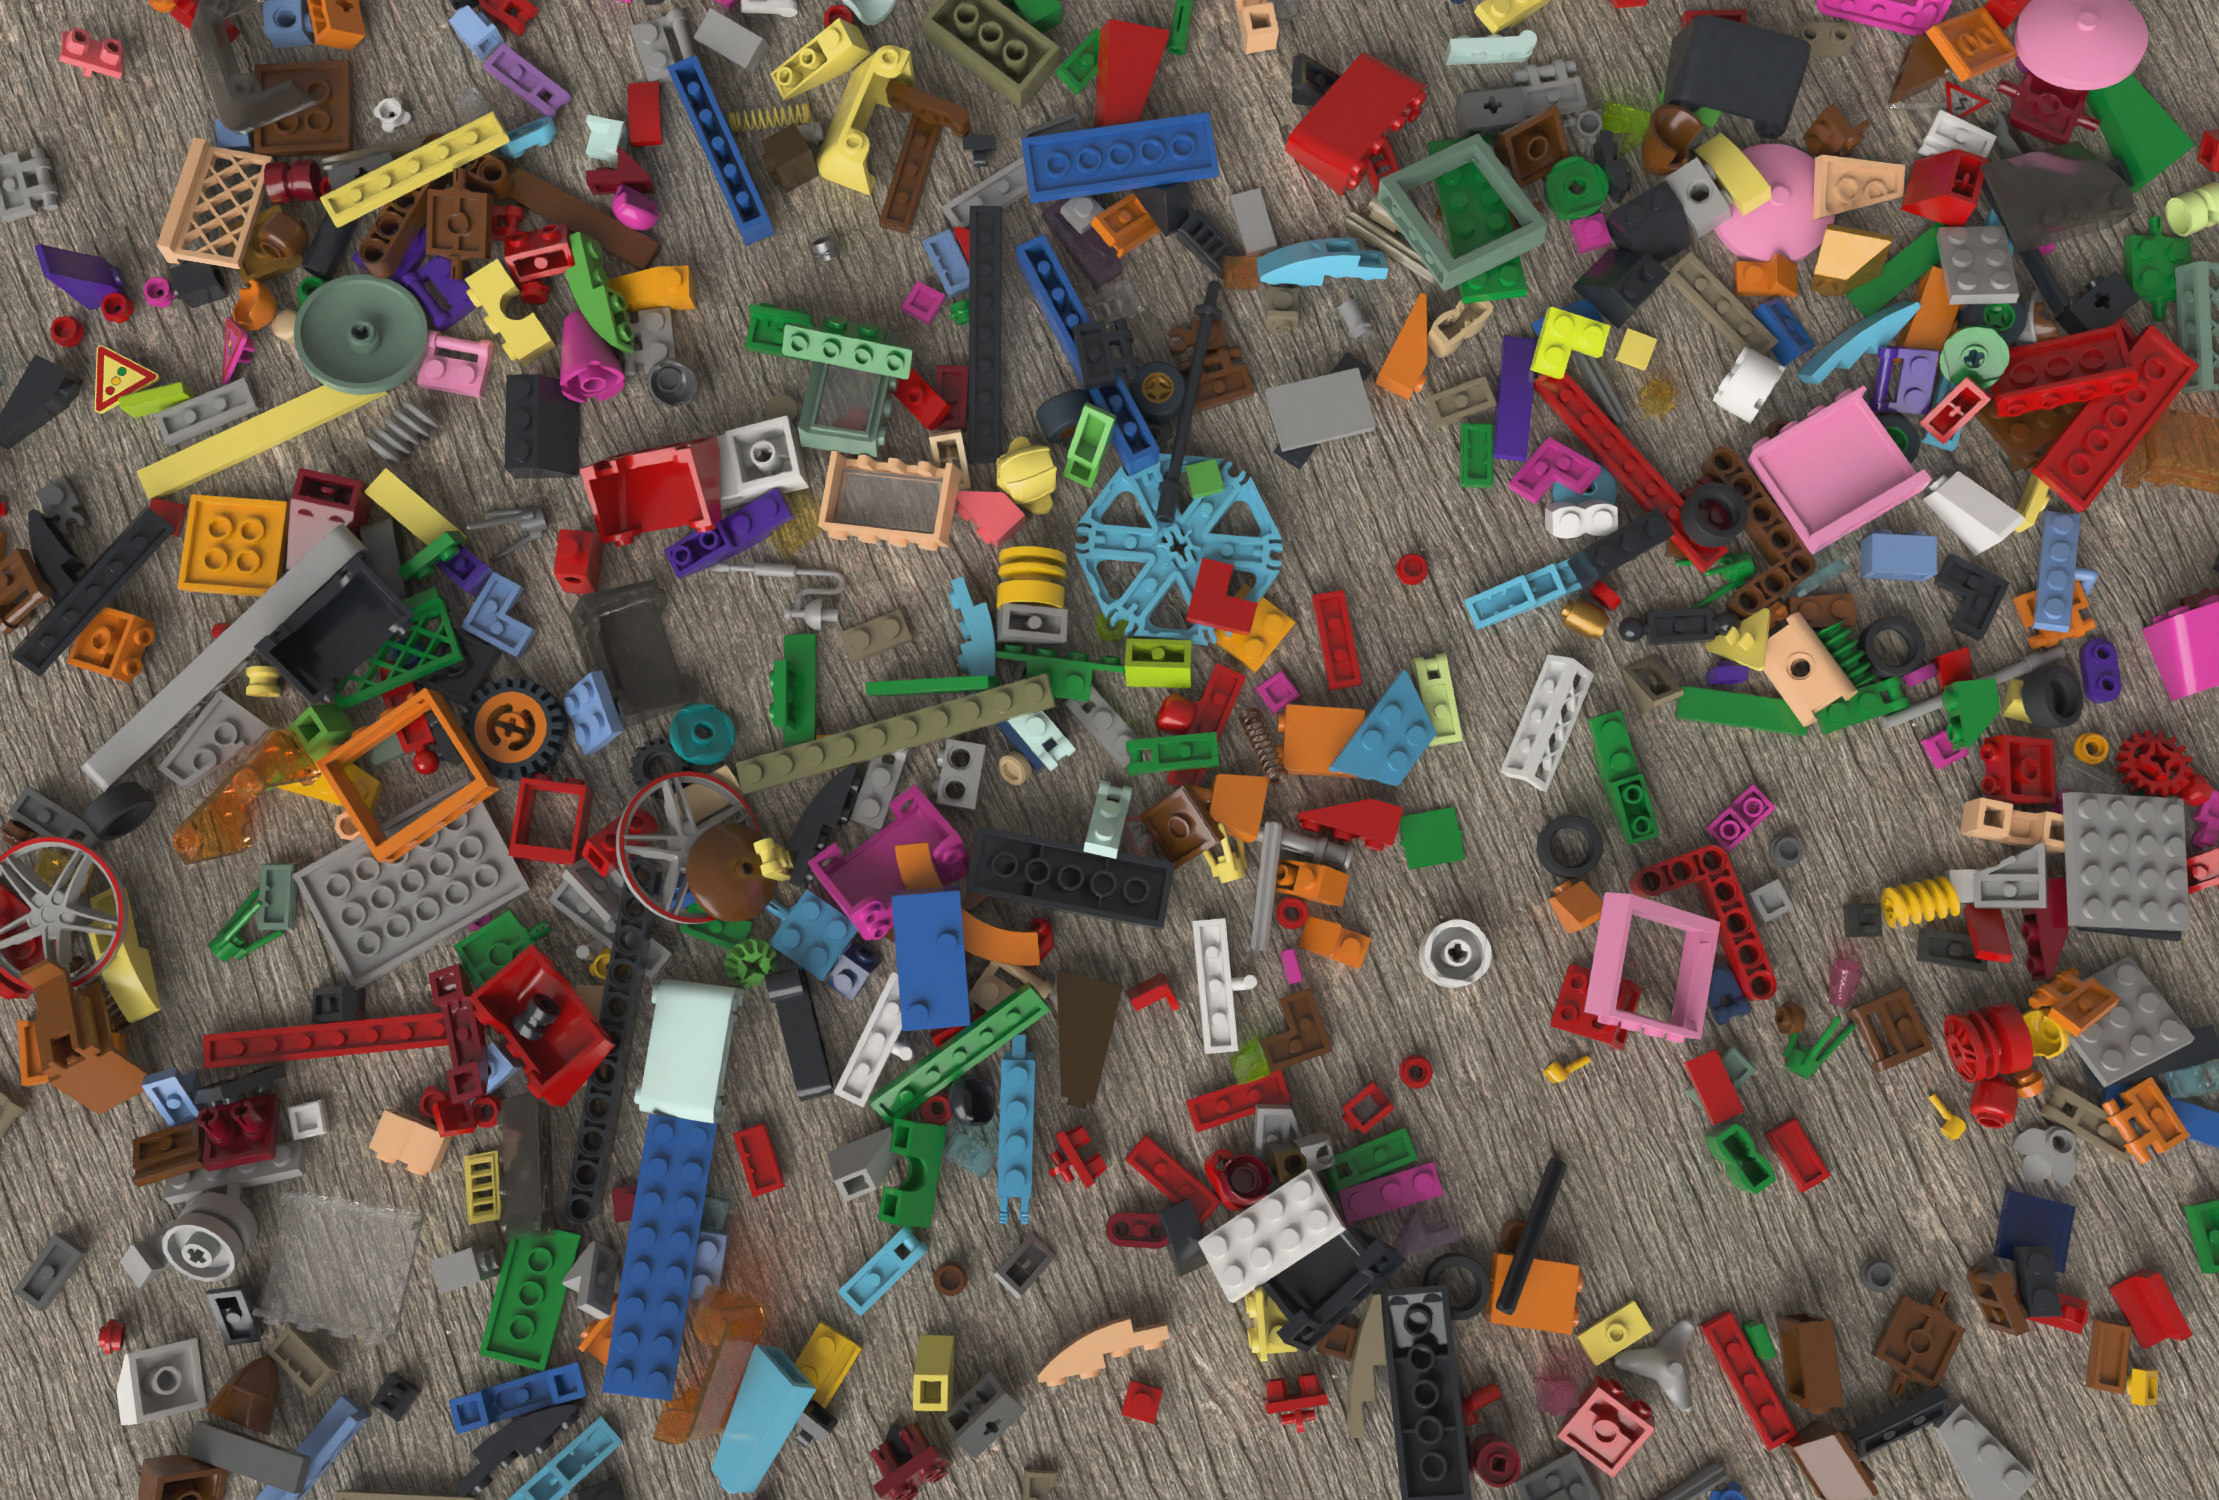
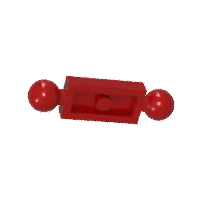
M387 661L386 663L394 665L396 661ZM381 667L379 676L383 682L387 679L390 670ZM411 681L381 695L386 708L389 709L400 706L407 701L406 697L411 692L417 693L419 690L416 683ZM424 714L403 727L396 734L403 753L407 755L413 752L416 753L413 758L414 769L419 774L431 775L439 769L440 758L437 753L428 748V746L436 743V739L432 733L434 731Z

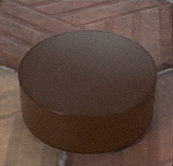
M1510 1219L1501 1226L1499 1240L1506 1250L1515 1253L1526 1224L1525 1221Z

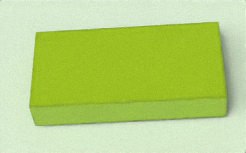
M179 381L120 396L118 401L120 409L133 418L164 411L196 396L193 390Z

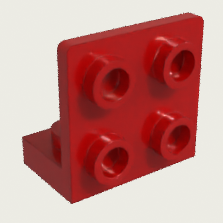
M1570 964L1567 968L1550 1025L1553 1028L1600 1041L1610 1048L1624 1051L1630 1030L1620 1028L1621 1022H1618V1026L1597 1022V1015L1584 1012L1591 969ZM1621 978L1616 1008L1635 1013L1642 988L1631 980Z

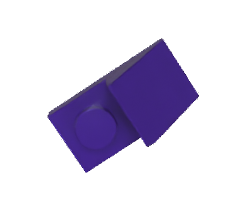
M461 545L458 547L460 550L459 554L449 561L444 562L441 560L436 566L461 588L477 597L494 570Z

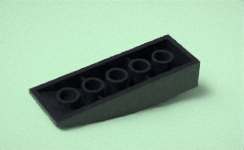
M978 826L966 892L1161 931L1164 928L1175 863L1117 852L1116 859L1084 852V846Z
M1448 1285L1379 1290L1381 1294L1402 1500H1474L1477 1496L1470 1435Z

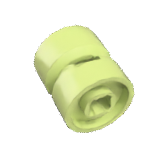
M2211 182L2168 201L2165 213L2166 219L2175 234L2180 237H2186L2201 231L2205 227H2211L2219 223V183Z

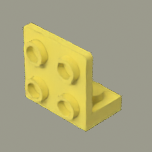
M1260 1285L1245 1295L1246 1313L1249 1314V1318L1253 1317L1254 1327H1248V1342L1252 1353H1256L1260 1361H1268L1267 1354L1297 1352L1296 1347L1285 1344L1276 1333L1289 1320L1264 1288Z

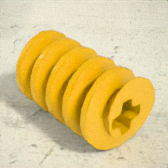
M1943 876L1936 877L1934 880L1926 879L1921 883L1917 881L1912 882L1908 886L1902 884L1897 885L1896 888H1884L1880 898L1882 914L1892 929L1895 926L1896 919L1904 927L1908 926L1909 917L1914 924L1921 923L1922 915L1925 920L1933 921L1935 913L1940 919L1946 918L1947 909L1952 916H1957L1960 913V902L1957 892L1952 883Z

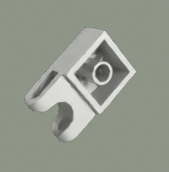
M787 415L725 431L726 434L716 436L720 448L721 510L753 502L775 488L780 489L783 494L809 488L797 430Z

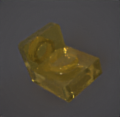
M42 848L34 872L48 886L53 887L71 857ZM79 859V861L77 862V864H76V866H75L76 869L74 870V872H73V874L71 875L70 879H69L68 882L66 883L64 889L67 890V888H68V886H69V884H70V882H71V880H72V878H73V876H74V874H75V872H76V870H77V868H78V866H79V864L81 863L82 860ZM93 863L87 873L89 877L85 883V886L81 894H83L86 889L87 883L89 881L90 875L94 867Z

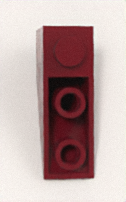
M2066 877L2047 879L2048 908H2021L2023 915L2021 933L2027 942L2028 955L2026 966L2032 975V981L2052 979L2070 926H2068Z

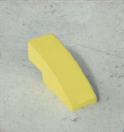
M1722 133L1693 150L1702 165L1706 163L1710 165L1717 177L1714 182L1720 190L1724 188L1743 216L1772 199L1771 187L1740 149Z
M387 468L364 491V493L427 546L446 531L459 530ZM460 531L467 541L469 538Z

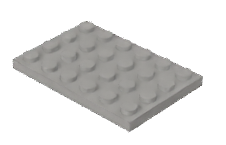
M469 776L461 779L381 824V829L389 839L471 783L473 779ZM484 800L393 863L378 862L363 837L360 836L292 874L351 986H355V990L364 987L533 890L516 858L508 856L509 845Z

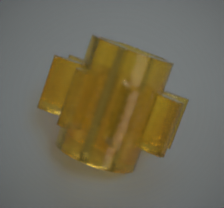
M1653 378L1648 383V388L1641 387L1637 394L1643 397V399L1637 404V408H1643L1647 419L1651 415H1658V418L1662 420L1667 415L1666 410L1673 411L1677 407V404L1672 399L1677 395L1678 390H1672L1668 385L1669 380H1666L1664 383H1657Z

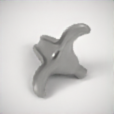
M1686 1318L1681 1319L1664 1334L1656 1346L1618 1352L1615 1356V1366L1617 1368L1654 1379L1669 1399L1684 1412L1691 1411L1693 1408L1685 1377L1684 1361L1688 1342L1695 1327L1694 1322Z

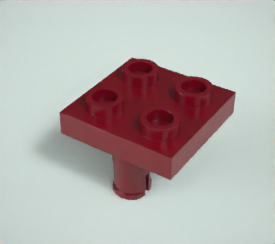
M273 1093L242 1099L227 1105L220 1104L209 1107V1110L205 1108L199 1112L197 1123L206 1130L202 1166L208 1172L275 1159L281 1102L277 1094Z
M918 1422L908 1425L909 1430L906 1431L904 1428L899 1432L900 1438L903 1439L913 1457L902 1466L890 1447L889 1442L879 1445L880 1450L875 1448L870 1452L871 1457L884 1477L873 1485L881 1499L912 1500L920 1493L918 1488L928 1481L931 1484L938 1482L949 1473L947 1468L954 1464L948 1451L929 1445Z

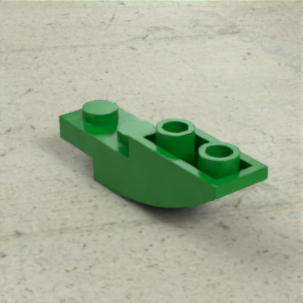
M1616 709L1587 718L1595 747L1592 748V753L1598 773L1626 844L1632 845L1660 836L1643 773L1638 772L1622 710Z

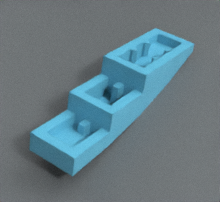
M1900 301L1868 316L1845 330L1822 348L1796 375L1803 383L1820 384L1834 368L1850 369L1863 353L1878 354L1879 346L1887 345L1922 306L1919 302Z
M1571 558L1555 565L1553 563L1526 576L1521 575L1464 600L1476 630L1507 620L1583 589L1567 563Z
M600 1416L508 1500H560L623 1443L622 1440Z

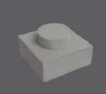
M1091 195L1070 199L1061 206L1060 213L1082 235L1092 227L1090 223L1093 218L1103 212L1104 209Z
M1775 879L1746 894L1761 924L1794 908L1779 879Z

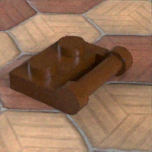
M16 548L0 563V632L4 634H11L18 628V622L38 604L46 603L54 596L53 589L43 581L28 549ZM28 588L30 594L8 613L6 607Z
M1905 987L1847 1010L1851 1020L1855 1019L1874 1059L1872 1065L1875 1072L1887 1070L1934 1049ZM1872 1012H1876L1894 1050V1053L1889 1056L1886 1055L1868 1016Z
M1980 1266L1969 1268L1967 1279L1988 1327L2015 1336L2029 1332L2030 1330L2025 1321L2028 1319L2027 1312L2021 1302L2016 1300L2012 1291L2015 1287L2014 1277L2002 1271L1992 1273ZM1989 1286H1992L1994 1292L1990 1291Z

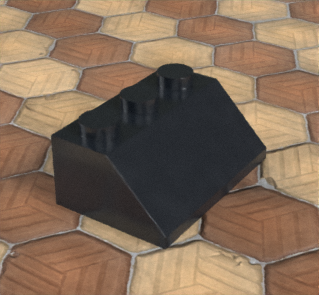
M541 374L506 375L505 469L515 479L579 478L580 402L570 400L563 395L560 379Z

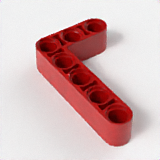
M1709 845L1640 869L1632 874L1629 881L1630 890L1634 895L1642 898L1657 896L1696 882L1710 919L1720 922L1718 940L1743 996L1749 1001L1768 1000L1774 996L1777 990L1776 978L1728 855L1723 848ZM1705 853L1710 854L1714 858L1715 865L1712 870L1708 869L1703 863ZM1675 863L1684 869L1685 874L1682 880H1678L1673 875L1672 868ZM1644 874L1651 876L1654 880L1652 891L1646 890L1642 885L1641 880ZM1717 884H1721L1726 889L1727 896L1724 901L1720 900L1715 894ZM1730 915L1735 916L1738 920L1739 927L1736 932L1730 930L1727 925V919ZM1742 946L1747 947L1751 953L1748 963L1743 962L1740 958L1739 952ZM1755 977L1760 979L1763 984V990L1759 995L1753 991L1751 985Z

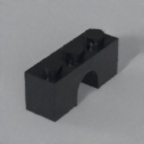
M1657 507L1583 549L1568 560L1567 563L1583 589L1627 562L1635 560L1656 548L1675 534Z

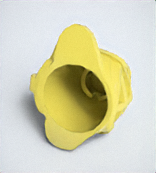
M1020 436L1011 442L1008 452L999 457L996 462L997 488L1004 492L1015 505H1020L1034 514L1049 513L1053 506L1050 495L1056 489L1057 467L1051 459L1050 448L1044 445L1031 446L1030 441L1026 437Z

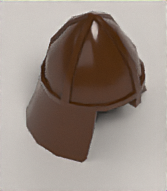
M1662 105L1653 111L1647 132L1641 144L1642 165L1646 174L1667 175L1687 164L1690 160L1688 146L1704 128V124L1695 114L1677 105Z
M269 1355L251 1361L235 1371L230 1379L224 1382L222 1389L204 1408V1411L270 1436L279 1385L275 1363Z

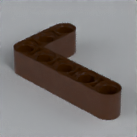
M432 133L426 136L419 148L444 136V134ZM486 153L459 167L467 169L466 186L482 193L493 194V198L497 199L506 198L513 192L514 181L505 164L496 157ZM472 164L470 167L464 168L466 165ZM454 170L384 205L358 250L360 259L373 276L383 279L395 273L427 219V189L444 190L449 180L453 179ZM501 176L499 179L491 181L493 178ZM414 203L411 207L405 208L407 205ZM398 229L396 233L389 235L392 231ZM378 256H382L380 260L374 261Z
M1721 446L1716 448L1703 461L1701 466L1702 474L1708 475L1714 482L1727 484L1731 488H1733V484L1743 488L1745 496L1741 497L1744 499L1748 510L1747 523L1743 530L1771 566V568L1733 593L1727 600V611L1734 612L1739 616L1740 620H1745L1811 576L1816 569V560L1736 451L1730 447ZM1714 459L1721 460L1725 464L1726 470L1717 468ZM1753 510H1757L1763 515V522L1757 521L1754 518ZM1772 536H1777L1781 539L1783 543L1782 548L1774 545ZM1792 561L1797 562L1801 566V574L1796 573L1792 569ZM1766 579H1770L1775 583L1776 592L1767 588ZM1740 596L1750 601V609H1745L1741 606Z

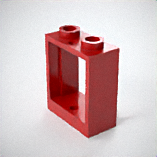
M533 773L532 779L521 777L508 856L521 860L568 866L583 858L581 854L586 843L594 790L585 786V780L576 778H565V782L561 783L553 782V776ZM536 791L580 796L571 850L528 845Z

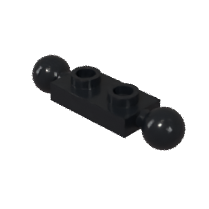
M1712 608L1647 611L1644 614L1645 622H1642L1637 617H1627L1620 622L1618 632L1620 637L1627 642H1636L1643 635H1646L1647 646L1701 643L1715 640L1714 631H1717L1722 636H1726L1732 626L1738 630L1741 621L1739 616L1731 611H1724L1716 618H1713Z

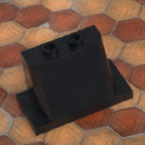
M1339 1213L1338 1215L1346 1227L1345 1231L1261 1285L1289 1320L1276 1332L1285 1344L1306 1352L1311 1350L1407 1261L1398 1249L1378 1238L1369 1246Z

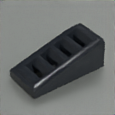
M1199 209L1177 230L1176 239L1222 280L1244 257ZM1199 227L1201 230L1192 237L1191 233ZM1208 235L1210 239L1201 246L1199 243ZM1218 244L1220 248L1210 256L1208 252ZM1227 252L1230 256L1220 266L1217 261Z

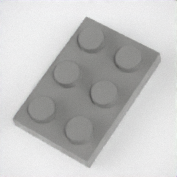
M2005 226L1938 228L1936 240L1949 305L2017 303L2020 293Z

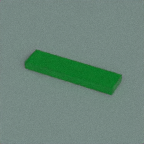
M1937 222L1883 266L1879 277L1852 290L1846 297L1865 318L1879 311L1932 266L1941 261L1936 235L1939 227L1951 226Z
M984 675L865 682L866 694L869 696L889 697L982 692L1000 687V678Z
M1680 686L1683 689L1684 695L1677 699L1675 719L1802 737L1807 735L1808 726L1803 727L1783 699Z

